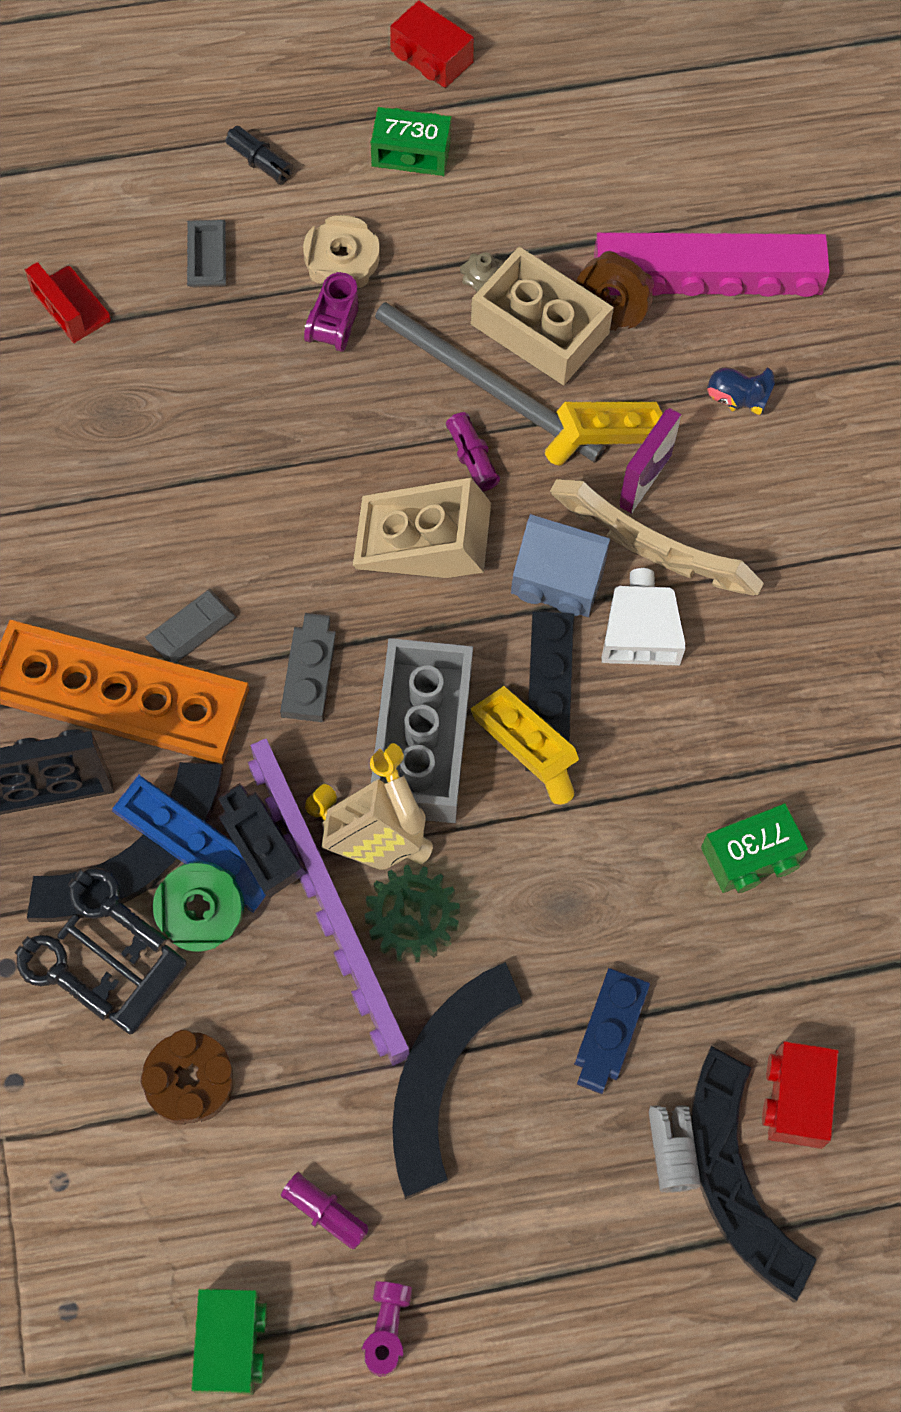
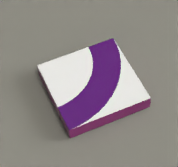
M671 408L666 409L628 463L619 501L620 508L632 514L672 456L682 414Z

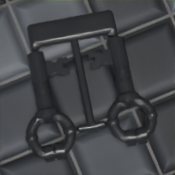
M96 867L86 870L79 869L75 875L76 879L72 878L68 883L70 887V901L78 914L72 915L57 934L58 939L48 935L27 936L22 942L23 946L20 945L14 952L17 955V969L26 983L40 987L57 984L66 992H69L71 996L73 995L75 999H78L82 1005L101 1020L105 1021L109 1016V1019L127 1034H134L184 970L187 961L168 945H165L168 940L165 936L121 903L120 886L111 871ZM94 878L101 879L104 884H107L110 893L102 901L101 906L97 908L89 907L80 897L87 889L84 885L89 886ZM79 915L92 919L111 917L119 924H122L124 928H127L128 931H131L134 935L131 946H126L121 955L126 958L129 954L132 955L129 961L133 964H136L141 958V951L146 950L148 947L156 953L161 950L162 955L142 980L75 927L80 919ZM68 933L77 938L137 986L118 1012H113L115 1007L107 1001L110 991L116 990L121 983L118 979H114L111 982L110 978L112 975L106 972L100 979L101 984L92 989L87 987V984L83 983L82 980H79L77 976L69 971L67 953L64 946L60 943V940H64ZM41 946H47L49 950L54 951L57 962L50 967L47 975H37L33 970L29 969L27 963L34 956L31 952L36 954Z

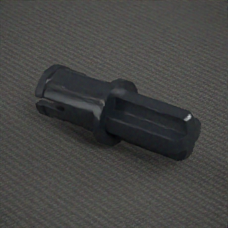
M237 125L232 129L230 128L227 132L226 144L246 158L251 168L258 167L279 185L284 184L288 179L282 175L278 168L288 176H291L294 168L293 164L287 162L271 150L270 144L267 141L260 142Z

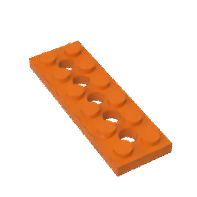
M9 620L0 642L1 705L224 764L249 692L247 682ZM34 662H42L47 665L46 672L38 678H29L25 675L27 667ZM79 672L87 676L85 684L80 688L70 689L64 685L66 678L72 673ZM121 683L127 687L126 693L119 699L111 700L104 696L106 688L111 684ZM152 694H162L167 698V701L161 709L153 711L144 707L147 697ZM199 704L207 709L206 715L199 721H189L184 717L185 710L191 705Z

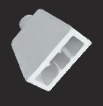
M647 568L634 569L630 572V586L615 587L603 647L602 663L680 665L685 651V640L675 592L668 587H655L653 570Z

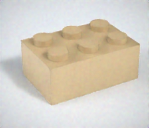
M518 247L472 297L471 325L564 386L608 336L614 307L523 248Z

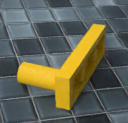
M564 402L557 410L564 428L545 449V455L552 464L561 466L580 445L642 444L662 416V411L657 402Z
M505 686L470 708L475 721L545 784L550 800L554 804L561 805L572 800L575 792L567 768L579 760L575 747Z

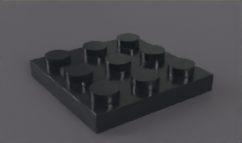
M72 729L60 733L58 737L44 740L23 738L16 741L12 746L0 748V815L114 793L111 774L92 731L85 732L80 729Z

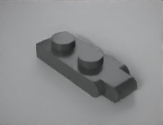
M305 613L303 627H294L280 710L281 718L323 722L336 641V631H329L330 615Z

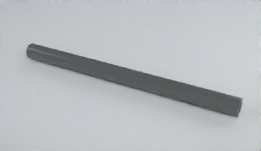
M384 302L378 308L375 315L377 320L554 437L564 428L556 413L387 302ZM603 444L580 445L576 451L596 463L603 455L606 446Z

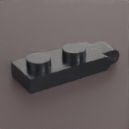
M239 783L218 797L225 810L224 813L219 815V818L264 894L270 898L306 874L303 866L256 792L248 795L244 787Z

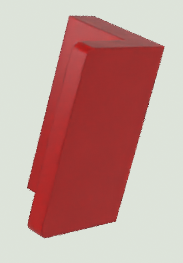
M38 262L24 269L32 293L73 344L111 321L108 311L71 266H65L50 276Z

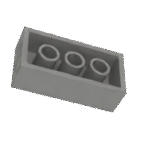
M388 638L374 754L379 748L385 753V749L391 743L397 744L403 751L404 759L396 769L400 777L405 776L416 803L424 811L425 820L456 823L473 646ZM372 771L371 783L377 779L388 783L386 777L379 776Z

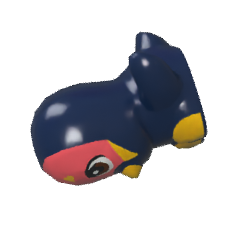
M722 367L711 375L707 385L708 394L714 401L728 405L732 412L736 409L747 407L753 413L761 416L775 384L774 373L770 368H766L760 375L748 377L737 369Z

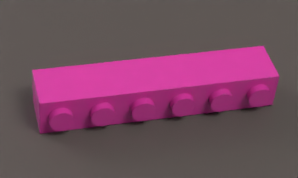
M597 233L594 259L600 257L603 252L613 251L619 256L635 262L644 272L652 276L654 280L653 296L660 294H684L687 296L699 294H722L724 296L758 294L766 297L774 295L809 297L823 294L830 273L826 234ZM607 287L610 290L609 295H621L617 289Z

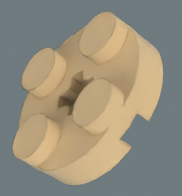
M338 215L325 219L324 225L319 226L316 230L314 226L308 231L303 244L305 265L309 270L310 278L316 283L323 284L329 275L343 272L351 275L356 281L357 288H361L369 282V277L376 271L380 260L378 237L368 230V225L364 221L352 216ZM340 247H347V253L349 254L346 256H336L332 252H338Z

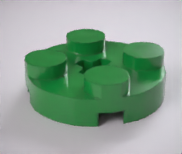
M206 861L188 862L169 873L157 888L153 900V914L161 932H165L168 938L174 941L173 944L181 949L195 952L214 949L230 938L240 924L244 912L243 894L233 873L228 869L221 868L217 864ZM196 894L203 895L204 901L210 903V909L204 911L203 918H197L195 910L188 909L187 907L188 902L195 900Z

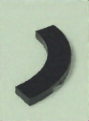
M180 762L177 778L170 797L206 822L213 812L220 791L224 771L223 766ZM143 834L118 855L90 868H101L113 873L120 886L121 903L124 904L161 881L180 863V860ZM77 872L54 876H33L27 913L29 922L68 921L73 914H78L70 901V887L68 886L72 878L76 879L75 875ZM94 878L89 886L84 885L87 889L80 897L89 907H100L102 901L110 894L108 885L104 884L101 879Z
M506 962L483 972L451 995L431 1016L407 1056L399 1078L392 1123L395 1164L405 1200L448 1183L442 1163L438 1132L442 1096L459 1056L472 1039L498 1018L522 1006L523 1002Z
M711 1046L699 1072L691 1111V1123L701 1183L700 1189L709 1212L734 1252L772 1289L795 1303L805 1286L817 1258L789 1239L772 1219L767 1217L756 1200L745 1172L741 1153H739L737 1138L741 1097L752 1067Z

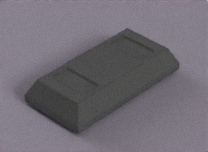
M187 221V286L192 288L225 286L226 221Z
M209 588L145 636V638L165 661L176 664L234 620L236 616Z

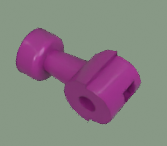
M375 1282L373 1300L380 1303L381 1306L374 1333L366 1338L362 1346V1352H365V1363L373 1375L386 1377L392 1374L398 1366L399 1358H403V1346L400 1339H398L400 1307L410 1305L412 1287L390 1282Z

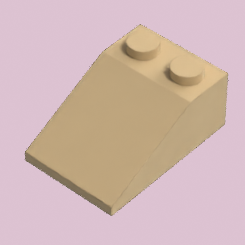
M471 477L365 495L362 497L353 566L359 570L441 578L484 573L491 502Z

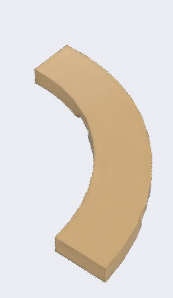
M556 479L550 490L557 500L583 521L589 522L590 518L609 529L607 537L675 573L690 579L694 573L714 579L712 582L714 587L753 596L759 594L764 584L742 560L703 552L661 535L618 510L592 490L584 481Z

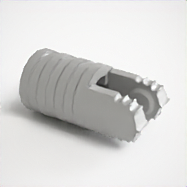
M686 1105L676 1106L672 1112L674 1136L672 1138L666 1107L650 1106L649 1119L660 1192H683L701 1187L689 1107H686Z

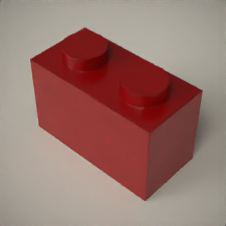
M420 0L416 1L390 25L391 52L399 60L406 61L418 69L428 80H434L445 89L473 63L474 37Z
M784 1041L776 1050V1054L770 1053L766 1079L767 1081H773L772 1099H765L762 1112V1125L769 1127L768 1140L820 1149L831 1142L839 1050Z

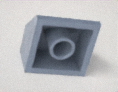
M530 514L513 573L511 594L517 595L521 600L530 604L543 603L556 607L561 613H572L574 616L582 615L589 618L603 577L610 538Z

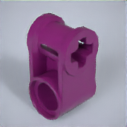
M337 272L325 279L315 306L310 311L304 331L305 342L312 343L316 340L335 346L337 351L343 352L345 350L359 309L357 284L351 275ZM338 296H346L344 299H335Z

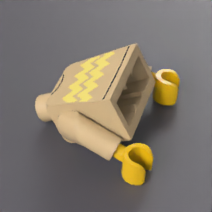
M391 743L385 749V753L379 748L370 761L372 771L379 776L386 777L388 783L377 779L335 806L333 805L337 801L336 792L327 784H322L307 798L305 803L307 812L311 816L322 817L324 820L321 823L324 828L323 848L379 870H386L405 858L418 864H423L430 857L433 844L430 840L423 837L426 816L416 803L405 776L400 777L396 769L404 759L403 751L397 744Z

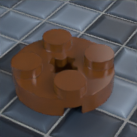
M613 251L603 252L600 257L588 262L576 280L578 285L614 307L610 326L611 331H616L618 327L629 326L628 329L636 327L644 319L652 305V290L654 288L652 276L644 272L635 262L619 256ZM607 287L617 289L621 296H617L615 299L609 296L610 290Z
M180 1030L160 1041L151 1050L145 1060L140 1082L148 1103L160 1117L174 1124L186 1125V1123L209 1120L225 1107L233 1091V1069L227 1052L215 1039L203 1033ZM197 1068L195 1076L199 1080L196 1087L186 1085L183 1089L177 1086L180 1081L177 1075L181 1069Z

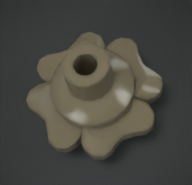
M488 252L479 255L471 254L469 260L460 267V272L464 275L462 283L472 286L478 292L504 262L493 258Z

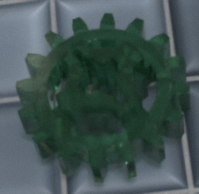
M410 865L404 866V875L400 877L392 870L387 871L389 883L385 885L377 880L374 882V890L378 897H366V906L374 910L364 914L365 924L375 925L369 931L371 941L382 938L381 952L385 954L392 947L395 948L397 961H402L406 952L412 953L415 963L420 962L421 952L425 950L433 958L436 957V944L438 942L447 947L451 944V937L446 931H458L459 921L450 917L460 913V903L449 902L455 896L454 887L442 889L444 876L438 874L433 879L428 878V867L425 866L421 868L418 875L412 874ZM410 888H419L425 890L426 892L423 893L420 891L412 890ZM392 896L394 908L386 912V916L383 917L384 906ZM404 902L413 912L420 911V925L417 919L414 920L411 915L405 916ZM441 910V921L433 931L430 919L438 915V911ZM402 934L413 937L415 940L403 939L398 937V935Z

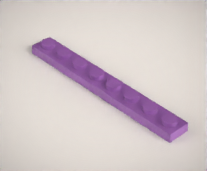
M267 739L251 744L254 760L247 762L250 772L257 786L265 784L270 797L264 799L266 807L275 822L282 821L287 832L284 837L306 871V874L299 878L308 899L316 896L322 910L316 912V917L325 937L333 934L338 944L339 950L334 951L333 954L342 975L351 974L358 988L351 991L360 1015L369 1014L376 1029L369 1033L380 1057L387 1054L392 1066L405 1061L409 1055V1048Z

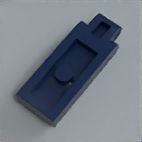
M608 968L574 1065L582 1068L577 1082L578 1086L603 1094L608 1078L617 1081L650 983Z

